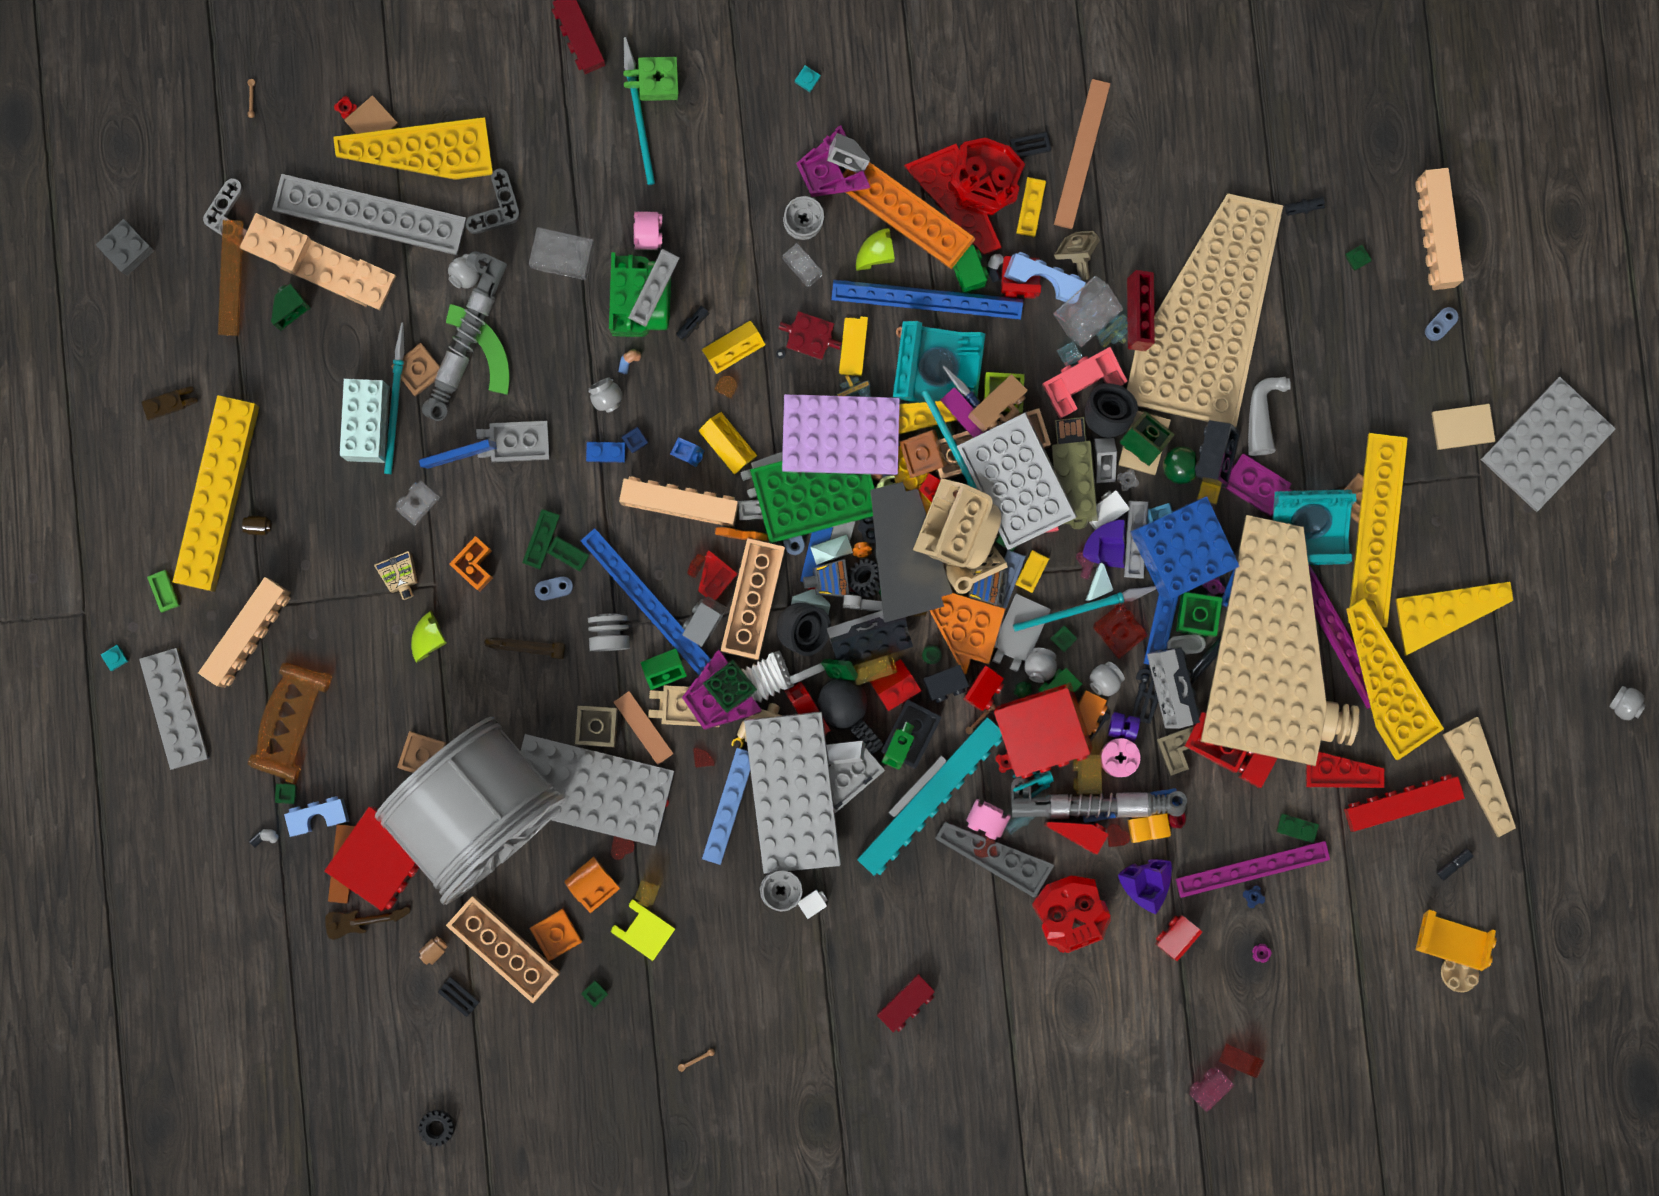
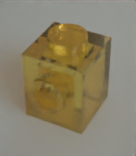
M641 880L635 899L639 900L638 904L649 907V904L654 905L661 886Z

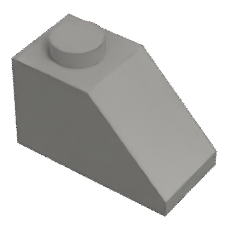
M837 133L830 145L827 161L858 173L862 170L864 172L870 158L855 140Z
M1114 438L1095 439L1096 483L1115 482L1117 457Z

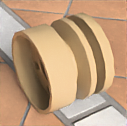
M1326 701V716L1321 741L1332 742L1335 734H1337L1338 744H1342L1344 741L1345 745L1351 746L1359 727L1358 706L1352 705L1349 710V705L1344 704L1341 712H1339V704L1337 702Z

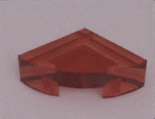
M693 748L695 768L715 766L713 758L709 753L702 749Z

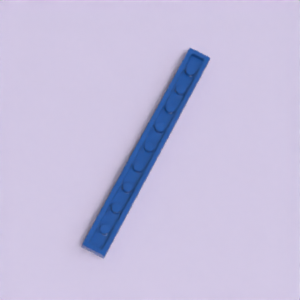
M833 280L832 300L1012 319H1021L1023 299Z
M594 528L581 542L697 674L700 675L711 659L698 644L682 635L685 631L682 626Z

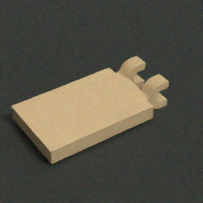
M664 685L663 691L650 690L649 699H660L659 710H649L648 718H662L661 724L701 726L682 699L689 687Z

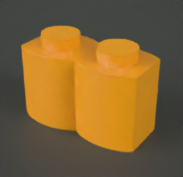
M1162 811L1160 814H1157V812L1152 814L1151 817H1132V819L1127 820L1131 843L1171 836L1167 813L1162 814Z

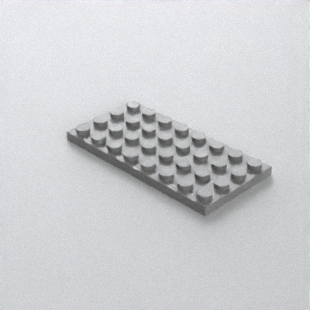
M822 712L745 720L763 872L773 873L781 870L794 871L840 866L841 860Z
M525 734L521 753L547 783L554 786V791H558L560 794L566 793L569 796L566 804L559 809V812L551 819L552 821L656 846L675 771Z

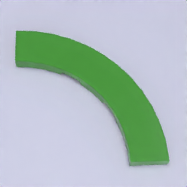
M450 304L446 323L460 327L462 323L461 318H464L466 314L464 308ZM485 323V325L481 326V334L477 335L476 340L482 347L488 360L490 370L489 391L508 395L510 372L507 356L499 338Z

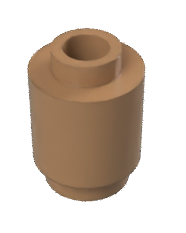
M438 936L434 939L431 938L419 951L421 954L419 958L426 965L428 963L433 965L446 952L445 949L448 946Z

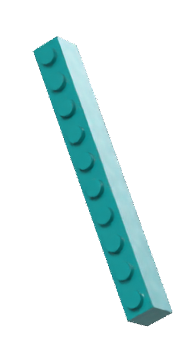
M987 717L857 860L874 876L876 873L881 875L887 868L886 862L889 859L893 861L900 854L898 849L902 845L906 847L913 839L911 835L915 831L920 832L926 825L924 821L927 817L930 816L932 818L939 811L938 805L941 802L945 804L952 797L950 792L954 788L958 790L964 784L965 780L963 778L967 774L972 775L978 768L976 764L979 760L982 759L984 761L991 754L989 749L993 745L997 747L1003 741L1000 728Z

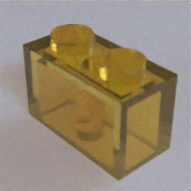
M892 654L854 666L858 673V677L855 680L857 685L897 672Z
M1088 755L1087 759L1081 761L1073 759V771H1076L1077 779H1073V788L1077 790V794H1101V755Z

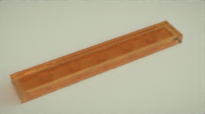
M223 220L218 335L239 336L242 249L240 246L243 241V221Z

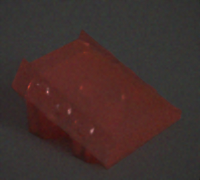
M1123 603L1115 605V608L1095 622L1093 626L1118 659L1148 635L1144 628L1136 621L1132 612Z

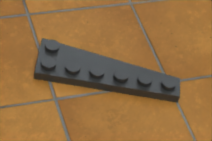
M944 822L935 837L936 840L1034 898L1054 867L1051 863Z

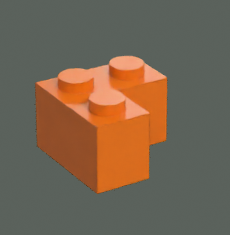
M475 536L449 565L479 592L493 579L480 566L481 562L492 550Z

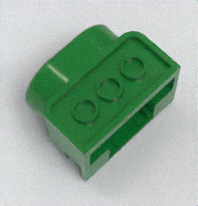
M611 252L609 330L612 336L644 337L648 335L650 330H667L669 328L671 276L646 327L628 318L656 261H649L642 256H616L615 252Z

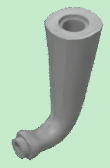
M1266 378L1255 386L1251 397L1248 446L1250 456L1267 455L1276 451L1268 410L1267 394L1275 389L1282 392L1290 390L1289 378Z

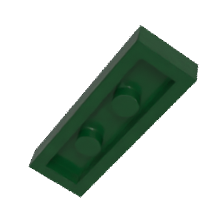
M541 510L525 553L523 564L541 570L560 515Z

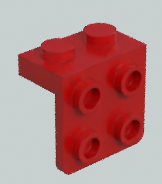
M1005 256L1002 267L1001 294H1005L1006 297L1022 295L1030 299L1036 298V296L1039 297L1041 293L1040 276H1032L1022 284L1004 277L1012 257ZM1029 258L1034 261L1040 260L1039 258Z

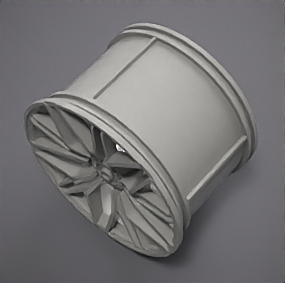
M488 717L460 734L419 767L386 799L376 812L375 818L377 821H381L383 828L388 830L434 884L433 886L436 889H440L439 893L443 895L440 902L443 905H447L473 888L492 873L497 866L505 862L559 812V809L568 801L569 796L566 793L560 794L558 791H554V786L548 784L502 731V726L496 723V719Z

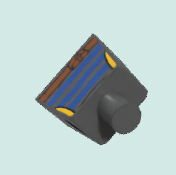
M845 559L813 568V576L803 577L804 588L815 587V594L821 596L844 597V595H849Z
M1003 569L973 583L969 597L1003 608L1009 572Z

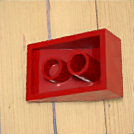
M1201 712L1200 723L1195 724L1185 747L1233 773H1237L1247 751L1200 742L1206 713Z
M1046 821L1044 823L1046 827L1093 854L1099 853L1109 835L1105 832L1106 828L1097 823L1093 825Z

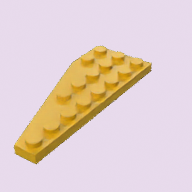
M485 117L333 137L335 154L339 158L455 180L487 176L493 173Z
M1363 598L1346 610L1375 726L1395 760H1399L1444 728L1368 603Z

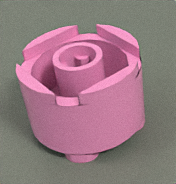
M634 212V250H658V248H661L662 233H658V229H661L662 214H658V212Z
M1122 738L1114 739L1106 743L1101 749L1099 760L1102 768L1113 777H1126L1134 773L1138 768L1140 752L1133 742ZM1119 752L1121 753V756H1124V760H1121V764L1119 763V760L1115 759V756H1118Z
M976 799L966 819L969 822L968 827L975 831L981 829L986 832L985 835L996 840V837L1002 836L1011 815L1007 814V816H1004L1002 809L985 801L982 805L979 803L980 800Z

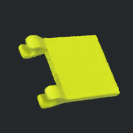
M631 900L629 907L639 914L626 932L617 925L612 927L611 932L653 961L675 928L635 900Z

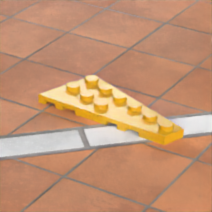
M1505 582L1395 599L1404 655L1406 656L1512 602L1511 583Z

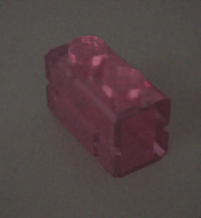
M1217 1067L1215 1069L1210 1068L1204 1074L1205 1078L1200 1083L1197 1081L1190 1087L1191 1092L1189 1095L1205 1112H1208L1235 1086Z

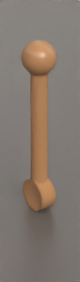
M249 79L247 83L250 86V97L247 115L249 118H253L255 116L253 111V87L256 83L253 79Z
M992 703L991 707L971 727L966 728V733L972 734L973 729L991 711L996 709V705Z
M709 1049L707 1053L686 1064H680L678 1070L683 1072L686 1067L707 1056H713L715 1054L714 1049Z

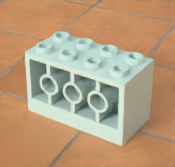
M344 379L340 456L347 461L385 463L390 387L383 380Z

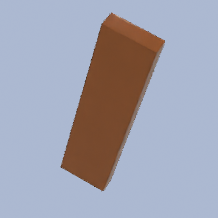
M337 824L333 858L355 826ZM331 877L328 902L348 903L350 889Z

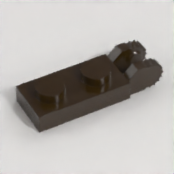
M193 386L142 401L147 420L150 421L174 413L197 403V397L184 401L181 397L194 391Z

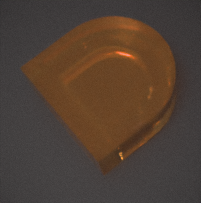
M724 376L718 381L714 390L732 399L737 389V383L734 378Z

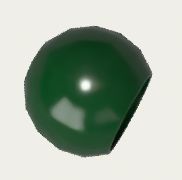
M1183 446L1169 451L1163 461V470L1167 478L1177 484H1187L1195 479L1196 452L1191 448Z

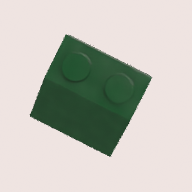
M285 284L280 287L274 297L271 323L280 331L311 309L301 294L291 284L288 286Z
M1144 411L1119 443L1126 450L1137 456L1141 462L1150 466L1175 434Z

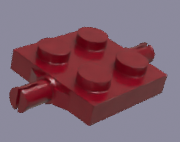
M799 311L792 325L780 322L781 326L778 329L789 332V340L786 346L788 349L822 360L829 346L839 350L841 348L842 342L832 339L831 333L834 323Z

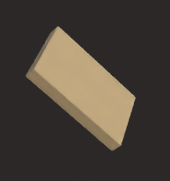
M1490 404L1432 412L1437 450L1495 442Z
M1137 411V414L1128 431L1131 429V427L1135 424V422L1144 412ZM1151 415L1168 429L1169 419ZM1123 446L1118 465L1156 475L1161 453L1148 466Z

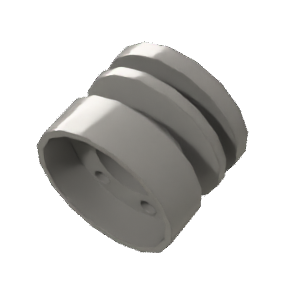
M807 196L797 197L791 200L785 209L783 217L784 227L787 233L795 239H811L817 235L822 227L824 212L820 203L814 198ZM805 215L808 222L802 224L798 217L802 218Z
M609 613L588 618V623L597 624L595 627L588 628L591 632H597V636L589 638L590 651L630 649L629 636L620 635V631L629 629L628 625H620V622L628 621V616Z
M775 871L767 874L762 880L760 896L764 904L769 908L780 912L789 911L796 907L801 900L802 885L799 879L791 872ZM777 886L785 887L783 895H776Z

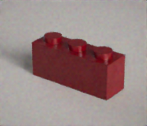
M917 974L877 1013V1016L892 1032L895 1030L899 1032L906 1026L905 1021L910 1016L914 1018L921 1011L919 1007L923 1003L927 1005L934 998L933 993L935 991Z

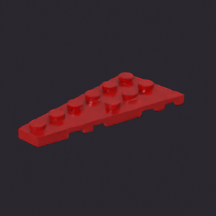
M957 144L904 165V168L955 224L974 236L975 240L972 244L979 249L983 256L1001 249L987 213L961 205L960 195L954 185L951 184L953 170L958 166L959 148Z

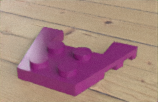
M841 125L835 129L836 131L831 136L824 138L823 143L816 149L813 148L796 163L811 197L870 188L863 170L844 178L839 166L827 161L829 148L836 134L846 136Z
M720 650L714 654V657L707 663L702 673L695 679L682 697L704 730L762 712L751 696L726 714L703 686L707 679L728 664Z

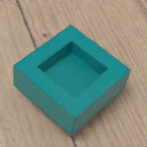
M804 66L795 79V83L811 93L821 75Z
M119 645L101 654L110 671H114L128 662Z

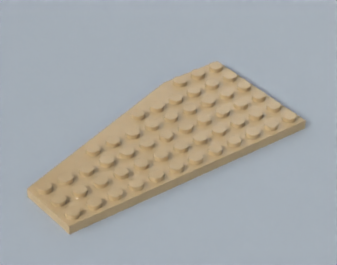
M1232 194L1226 195L1154 316L1155 344L1146 352L1138 350L1134 352L1127 390L1135 397L1138 407L1207 422L1212 420L1230 423L1236 428L1281 219L1282 205Z
M1246 515L1237 557L1240 567L1236 568L1234 572L1200 742L1316 766L1327 705L1304 527Z

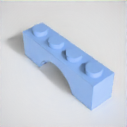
M1019 252L1012 255L1004 277L1020 284L1026 282L1032 276L1045 277L1053 284L1056 299L1070 305L1078 304L1086 283L1081 280V277L1074 274L1067 275L1063 269L1058 267L1050 268L1046 266L1047 263L1044 261L1029 259L1030 256L1025 253Z

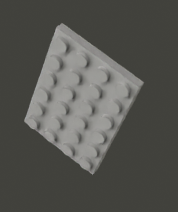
M1558 377L1480 460L1537 512L1611 435L1615 428L1561 377Z
M1026 412L957 446L978 490L988 494L992 498L993 504L1000 509L1001 525L999 533L1007 550L1077 517Z

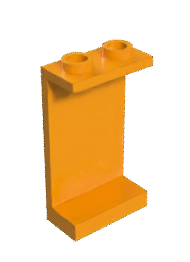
M1428 910L1423 914L1415 950L1483 971L1490 967L1493 960L1491 951L1497 942L1495 937L1496 931L1491 930L1486 933L1436 917L1435 911Z

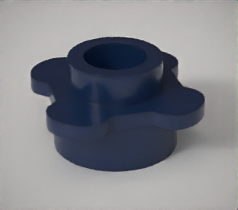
M1254 886L1253 889L1243 892V897L1248 902L1247 906L1249 908H1254L1255 905L1265 902V897L1262 896L1259 886Z

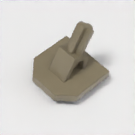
M1094 231L1075 232L1064 238L1054 254L1055 259H1072L1073 263H1077L1078 276L1081 277V280H1087L1090 277L1088 261L1091 260V255L1100 239Z

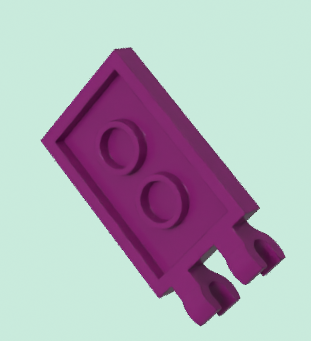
M1245 454L1241 455L1232 469L1228 488L1224 487L1270 517L1273 514L1275 491H1292L1289 489L1291 486L1290 482Z

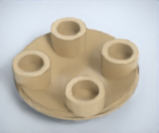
M1445 960L1441 967V977L1445 985L1451 990L1467 992L1478 984L1479 970Z

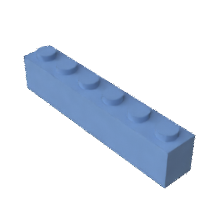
M736 749L702 857L703 860L719 865L722 864L751 771L748 751Z

